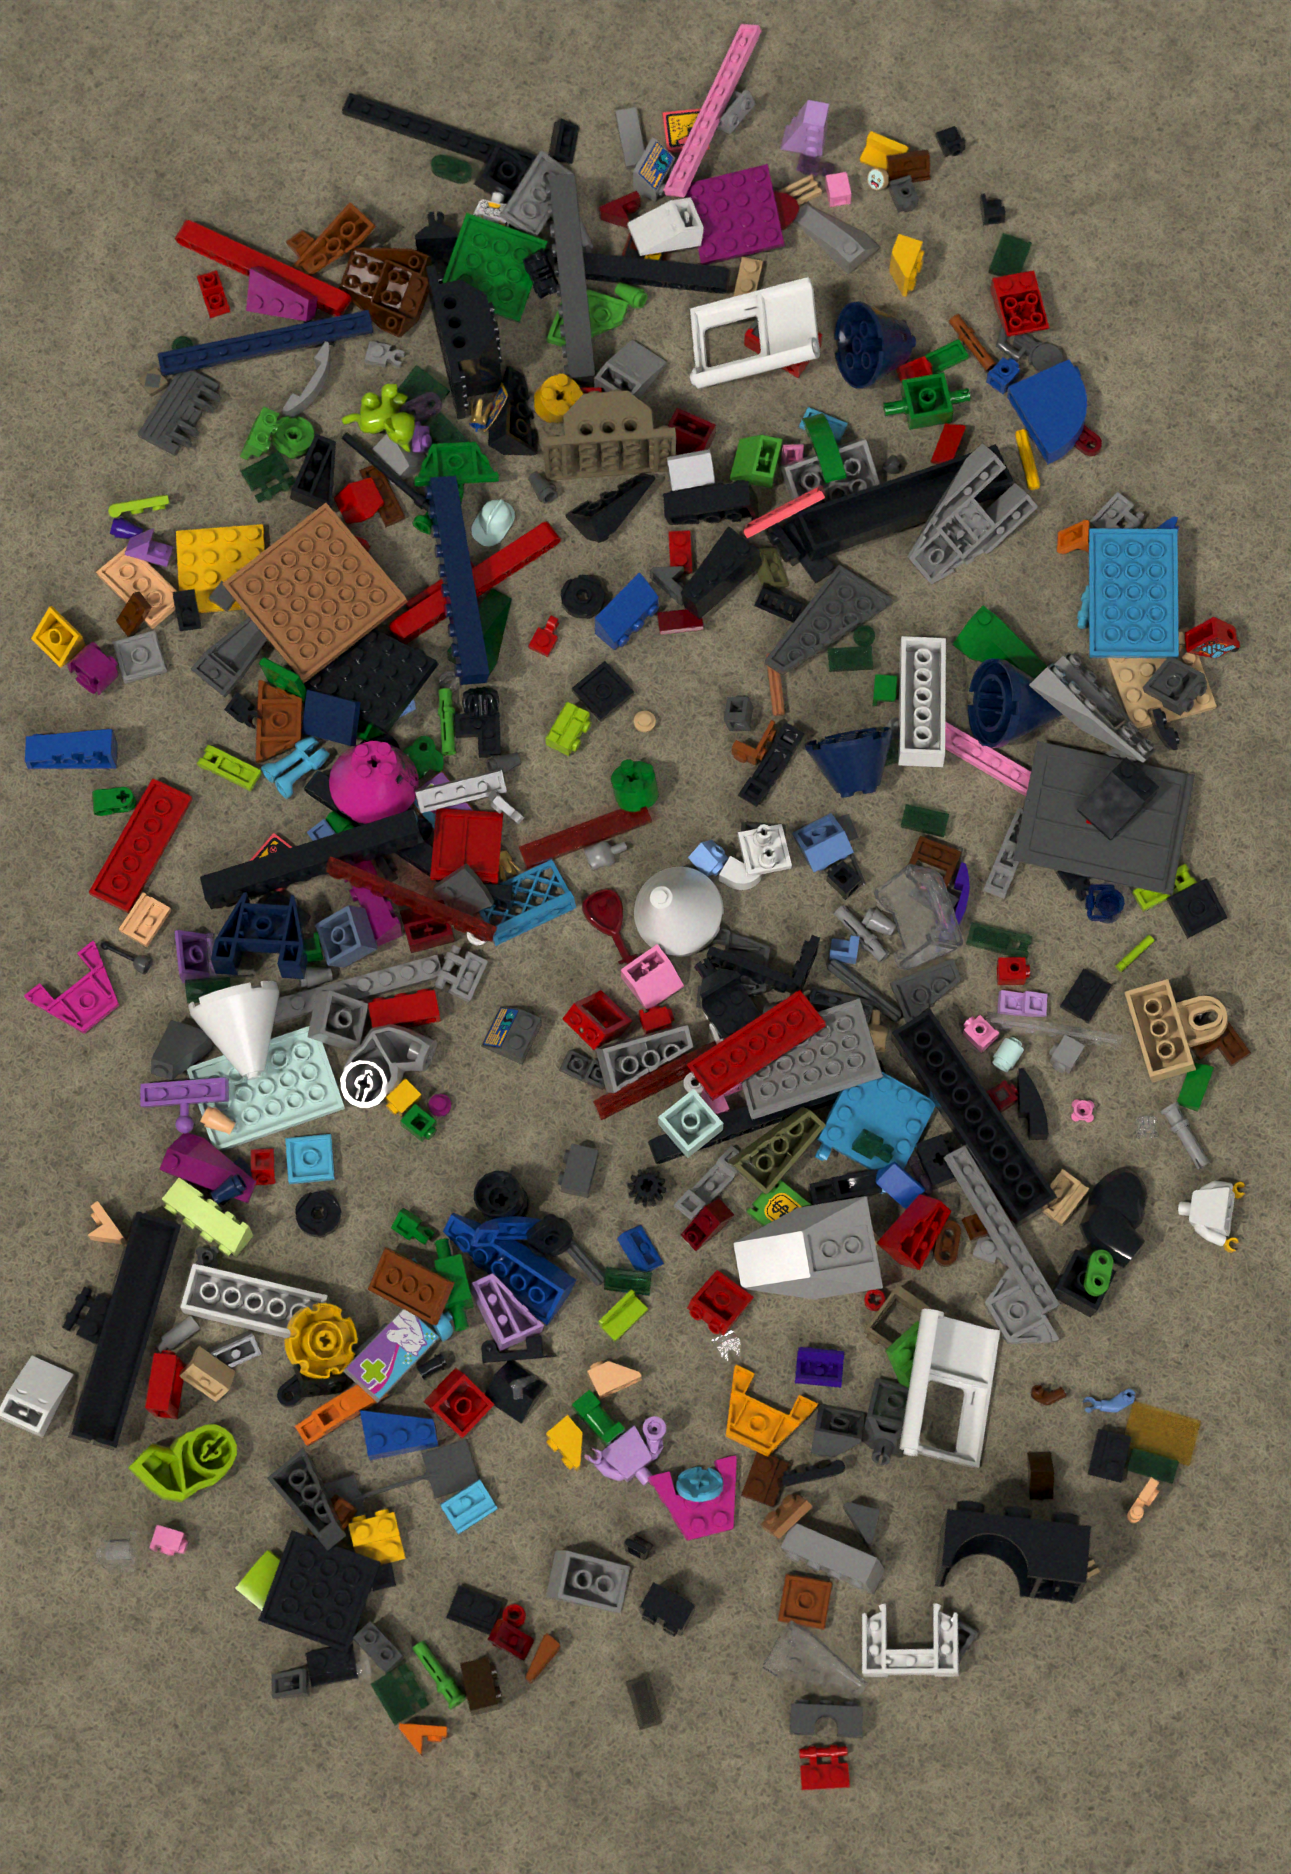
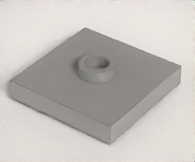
M155 630L113 642L124 684L167 672Z

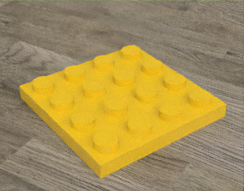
M263 524L176 531L179 591L195 589L199 613L225 611L209 601V597L221 581L225 582L265 550ZM235 601L228 611L243 609Z

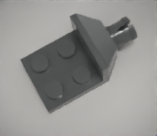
M879 1378L875 1380L861 1440L874 1450L872 1460L878 1464L880 1456H883L881 1465H887L891 1460V1454L904 1452V1450L900 1449L909 1388L902 1384Z

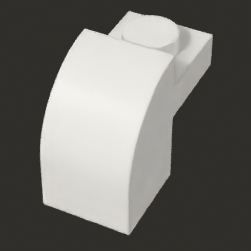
M732 856L729 857L719 874L720 882L736 890L753 888L761 880V875L747 877L744 863Z

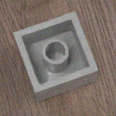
M330 990L316 994L307 1037L344 1050L357 1048L361 1042L368 1003Z

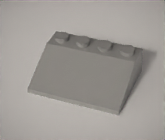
M859 438L838 446L847 477L844 479L825 483L816 454L781 465L780 469L791 500L820 485L823 486L826 492L825 498L805 508L808 509L880 484L866 439Z

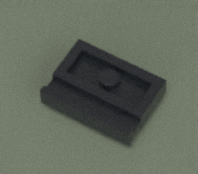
M1083 968L1060 1007L1089 1023L1112 985Z
M1098 1428L1087 1475L1121 1483L1132 1437Z
M458 1586L446 1619L490 1635L503 1602Z
M351 1644L348 1653L335 1648L306 1652L312 1688L359 1679L353 1644Z

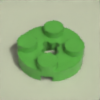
M285 416L277 420L280 424L276 433L271 434L273 446L290 459L306 454L314 438V428L311 423L298 416L297 419ZM289 434H297V439L289 438Z

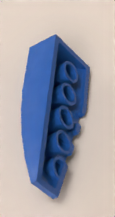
M452 1213L443 1232L463 1253L467 1252L473 1258V1263L478 1268L482 1267L489 1275L494 1274L513 1293V1296L528 1308V1311L534 1317L548 1325L568 1298L576 1279L544 1257L534 1255L529 1248L513 1239L495 1240L492 1246L472 1247L470 1244L481 1224Z

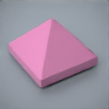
M804 444L782 445L781 465L803 458Z

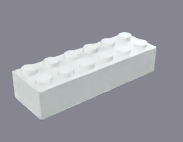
M901 637L898 765L943 767L945 758L946 638Z
M193 1264L180 1308L184 1314L289 1338L291 1332L287 1329V1325L298 1310L304 1307H309L312 1310L313 1304L330 1303L327 1295Z

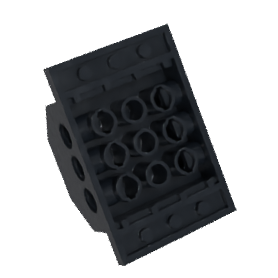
M435 265L426 266L430 303L457 420L466 418L465 410H469L467 397L496 392L502 383L499 328L494 317L493 303L488 302L485 293L462 280L443 283L441 272L436 273Z

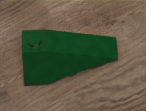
M495 589L490 591L478 607L489 676L498 662L512 598ZM450 646L447 651L448 661L457 664L456 657H452Z

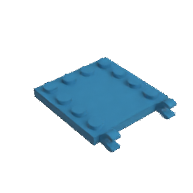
M882 1072L883 1077L841 1090L825 1121L826 1126L816 1138V1140L821 1142V1145L815 1157L821 1161L827 1160L832 1148L869 1170H880L894 1161L904 1169L935 1108V1104L930 1098Z

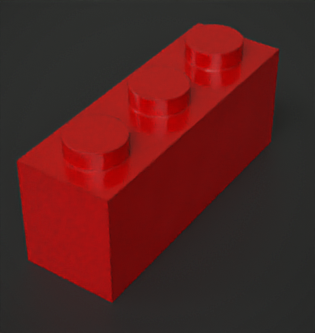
M427 988L418 990L417 993L410 995L400 993L395 995V998L390 999L384 997L375 998L372 1002L368 1003L372 1028L389 1024L409 1028L441 1021L435 990Z

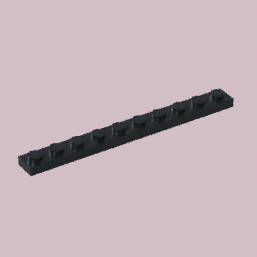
M349 93L342 109L343 115L482 162L487 160L497 144L495 141ZM507 146L521 156V160L528 168L536 158L534 154Z

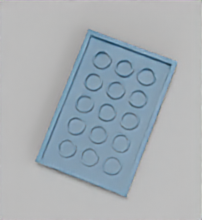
M1089 528V658H1178L1177 529Z

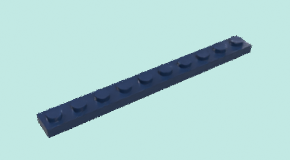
M369 310L157 354L162 376L374 332Z

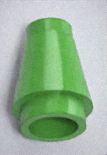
M622 282L618 283L615 288V294L624 301L629 302L632 308L641 309L647 301L648 295L644 289Z

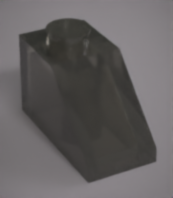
M649 1675L625 1681L639 1731L662 1724Z

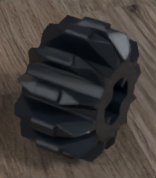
M476 687L463 692L462 706L464 712L470 716L475 715L477 717L493 715L498 711L499 707L498 691L491 687Z
M647 1168V1174H643V1171L639 1169V1177L631 1175L632 1183H628L627 1188L632 1190L628 1193L629 1197H636L634 1200L636 1205L642 1200L644 1208L647 1207V1201H650L654 1207L656 1206L655 1199L663 1200V1196L660 1193H666V1187L662 1186L665 1183V1179H658L660 1175L658 1171L651 1175L650 1168ZM648 1184V1187L652 1185L651 1191L646 1192V1189L643 1191V1185Z

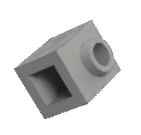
M1065 1034L1060 1044L1055 1042L1049 1052L1052 1056L1050 1063L1053 1064L1052 1067L1060 1073L1067 1072L1070 1074L1085 1045Z

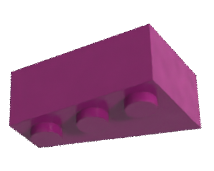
M261 266L250 268L246 311L301 321L315 319L316 296L282 280L277 275L269 273Z

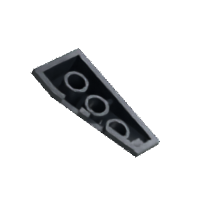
M507 366L502 383L508 397L495 421L489 427L488 446L503 455H536L538 450L537 430H532L530 419H533L534 415L532 411H529L526 404L530 397L525 375L511 366Z

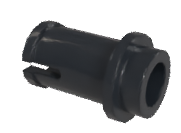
M435 1354L434 1358L418 1366L417 1369L423 1380H425L437 1371L445 1370L444 1367L448 1365L441 1354Z

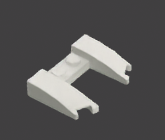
M933 1603L934 1649H887L886 1604L879 1605L881 1612L870 1618H867L865 1613L862 1614V1674L864 1677H888V1675L959 1676L958 1614L954 1612L953 1617H950L940 1612L941 1605Z

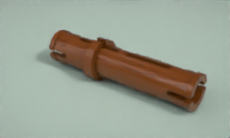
M960 314L954 315L948 323L959 335L958 339L966 344L984 370L989 372L997 363L974 335L975 331L973 328L968 327ZM962 328L965 330V332L968 334L971 340H969L966 337V335L961 330ZM975 345H976L977 348L980 350V352L983 354L984 358H982V356H981V355L978 353V351L975 349V347H974Z

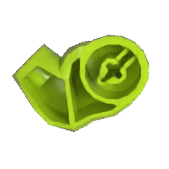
M206 1424L180 1435L170 1447L151 1443L131 1463L128 1469L151 1492L161 1499L181 1503L198 1490L213 1486L225 1476L237 1456V1444L233 1435L225 1428L216 1424Z

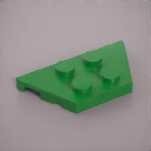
M476 442L432 444L428 451V456L421 465L418 476L414 479L415 486H428L430 477L456 476L457 484L499 482V475L497 471L494 472L490 466V461L481 453V449Z

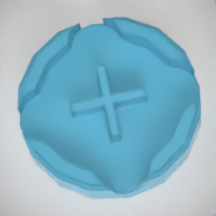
M702 1467L689 1468L678 1476L676 1483L677 1492L684 1499L694 1502L712 1500L723 1491V1477L712 1468H708V1470H702Z

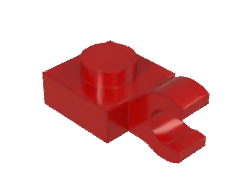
M551 615L544 630L538 627L528 648L549 657L558 640V636L554 635V632L559 625V619Z

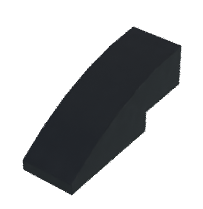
M1019 1068L1017 1072V1091L1019 1093L1018 1118H1028V1140H1047L1049 1135L1048 1122L1041 1097L1024 1068Z
M878 1169L810 1183L808 1190L811 1205L863 1196L869 1197L881 1193L882 1188L876 1183Z

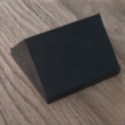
M507 1361L494 1375L485 1395L495 1404L496 1408L522 1424L547 1385L512 1361Z

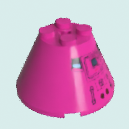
M368 741L346 750L335 761L329 778L330 794L337 808L352 817V820L363 824L405 812L416 799L414 790H418L419 787L418 773L411 759L397 747L379 741Z

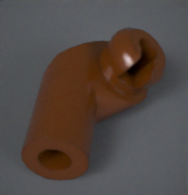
M1035 1385L1031 1389L1032 1398L1046 1406L1066 1398V1393L1062 1387L1051 1392L1043 1389L1041 1385Z

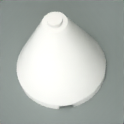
M671 867L654 874L640 889L634 906V920L642 939L650 947L658 944L665 954L676 957L692 955L707 947L718 934L722 914H724L723 900L716 885L706 875L689 867Z
M261 981L262 987L251 986V983L228 987L200 997V1004L196 1007L194 1002L188 1005L191 1017L240 1075L247 1077L248 1080L261 1077L260 1073L265 1071L279 997V989L275 981Z

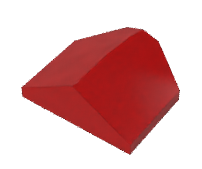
M372 477L348 484L334 498L347 524L364 522L373 517L377 510L385 503Z

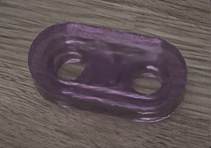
M427 392L404 403L400 412L410 414L414 410L416 411L414 416L415 422H421L441 410L442 400L436 393ZM435 401L434 407L429 408V403Z

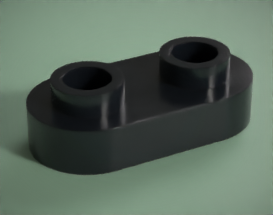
M296 1374L280 1386L277 1391L279 1403L286 1408H292L306 1398H300L298 1395L300 1383ZM289 1392L294 1394L291 1400L285 1399V1395Z

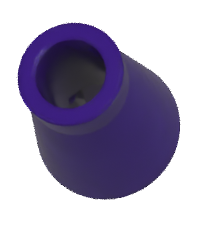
M122 517L120 519L114 518L110 534L115 535L114 538L130 539L143 533L144 528H140Z

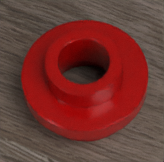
M511 1604L503 1610L502 1619L515 1628L520 1627L526 1620V1612L520 1605ZM516 1614L518 1618L511 1619L510 1616Z

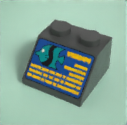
M500 1006L481 1047L523 1065L542 1026L541 1018L522 1009Z

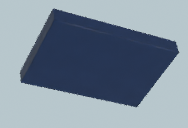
M308 689L306 692L302 733L348 746H356L361 702Z

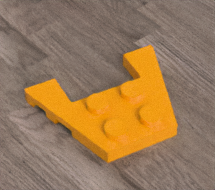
M735 1365L725 1437L768 1457L816 1410L818 1403L799 1395L789 1415L745 1395L755 1373Z

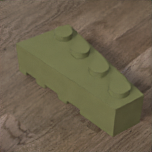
M802 1107L727 1162L759 1191L767 1195L824 1129L826 1124L813 1112Z

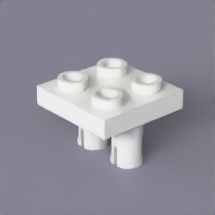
M762 824L757 829L738 832L737 836L747 877L791 869L792 864L782 824L773 826Z

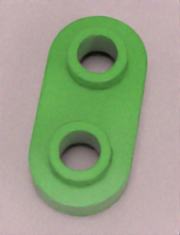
M1106 1250L1095 1251L1088 1260L1084 1288L1092 1296L1102 1295L1109 1287L1113 1258ZM1099 1258H1103L1105 1264H1101ZM1094 1280H1099L1101 1282V1286H1097Z

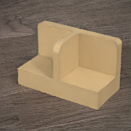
M199 1346L195 1350L192 1361L181 1370L179 1377L217 1402L230 1390L235 1371Z

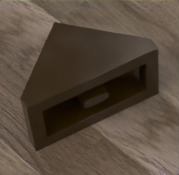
M1051 1452L1027 1453L1030 1500L1053 1499L1054 1467Z

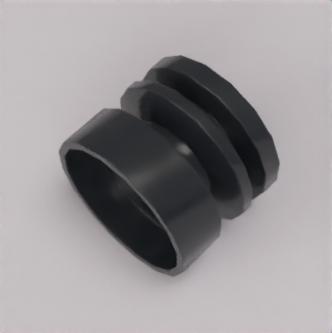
M492 1171L485 1174L475 1186L474 1201L476 1207L487 1221L501 1217L527 1216L530 1200L524 1188L512 1174L505 1171Z

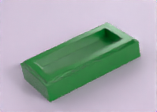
M959 339L924 355L932 365V374L941 373L969 359V355Z

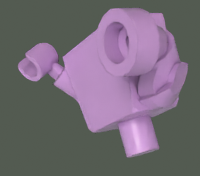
M654 1416L644 1422L643 1433L646 1437V1444L636 1427L633 1426L603 1451L600 1452L598 1449L591 1447L595 1455L591 1458L585 1454V1459L594 1463V1466L605 1477L629 1482L636 1476L641 1484L645 1486L649 1483L648 1477L653 1476L647 1469V1466L658 1458L663 1449L662 1438L666 1433L665 1422L661 1418Z

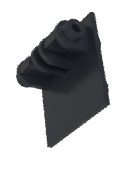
M542 247L523 259L525 271L529 274L534 291L540 299L556 293V287L559 284Z

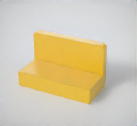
M870 131L867 136L866 147L859 160L874 168H883L887 172L886 156L906 153L909 147Z

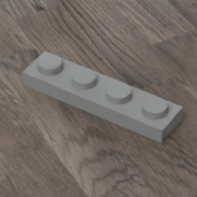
M501 769L414 790L420 813L488 797L493 790L498 794L507 792Z

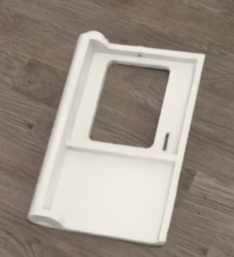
M809 277L690 308L695 368L690 373V380L692 385L698 389L818 359L820 356L814 291ZM757 316L761 347L760 354L708 367L705 330Z

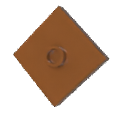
M786 1574L778 1622L825 1630L832 1582Z

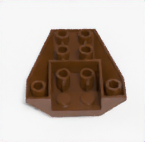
M353 248L339 289L349 294L352 302L362 311L369 310L371 320L381 330L401 338L421 317L429 295L426 266L432 265L431 257L409 248Z

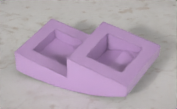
M1006 990L999 991L997 1014L1027 1017L1046 1016L1047 994L1025 991L1024 993Z

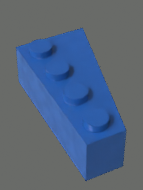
M112 729L48 735L34 734L26 736L25 763L28 769H117L118 743Z

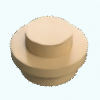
M640 711L635 715L634 726L638 731L646 733L655 727L656 719L651 712Z

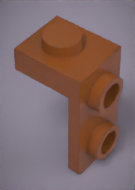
M770 721L756 749L735 740L731 753L734 755V758L741 763L749 762L753 765H756L758 760L762 761L767 752V748H765L767 742H772L777 733L775 721Z

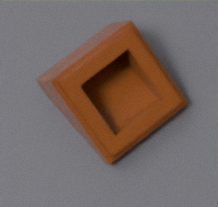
M302 230L286 243L300 258L312 245L314 239Z

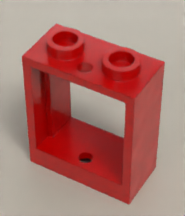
M602 990L575 1002L562 1018L593 1050L622 1036L632 1023V1020ZM586 1010H588L606 1029H604Z
M162 1350L161 1354L154 1353L145 1409L154 1417L178 1420L184 1379L179 1377L186 1364L173 1351Z

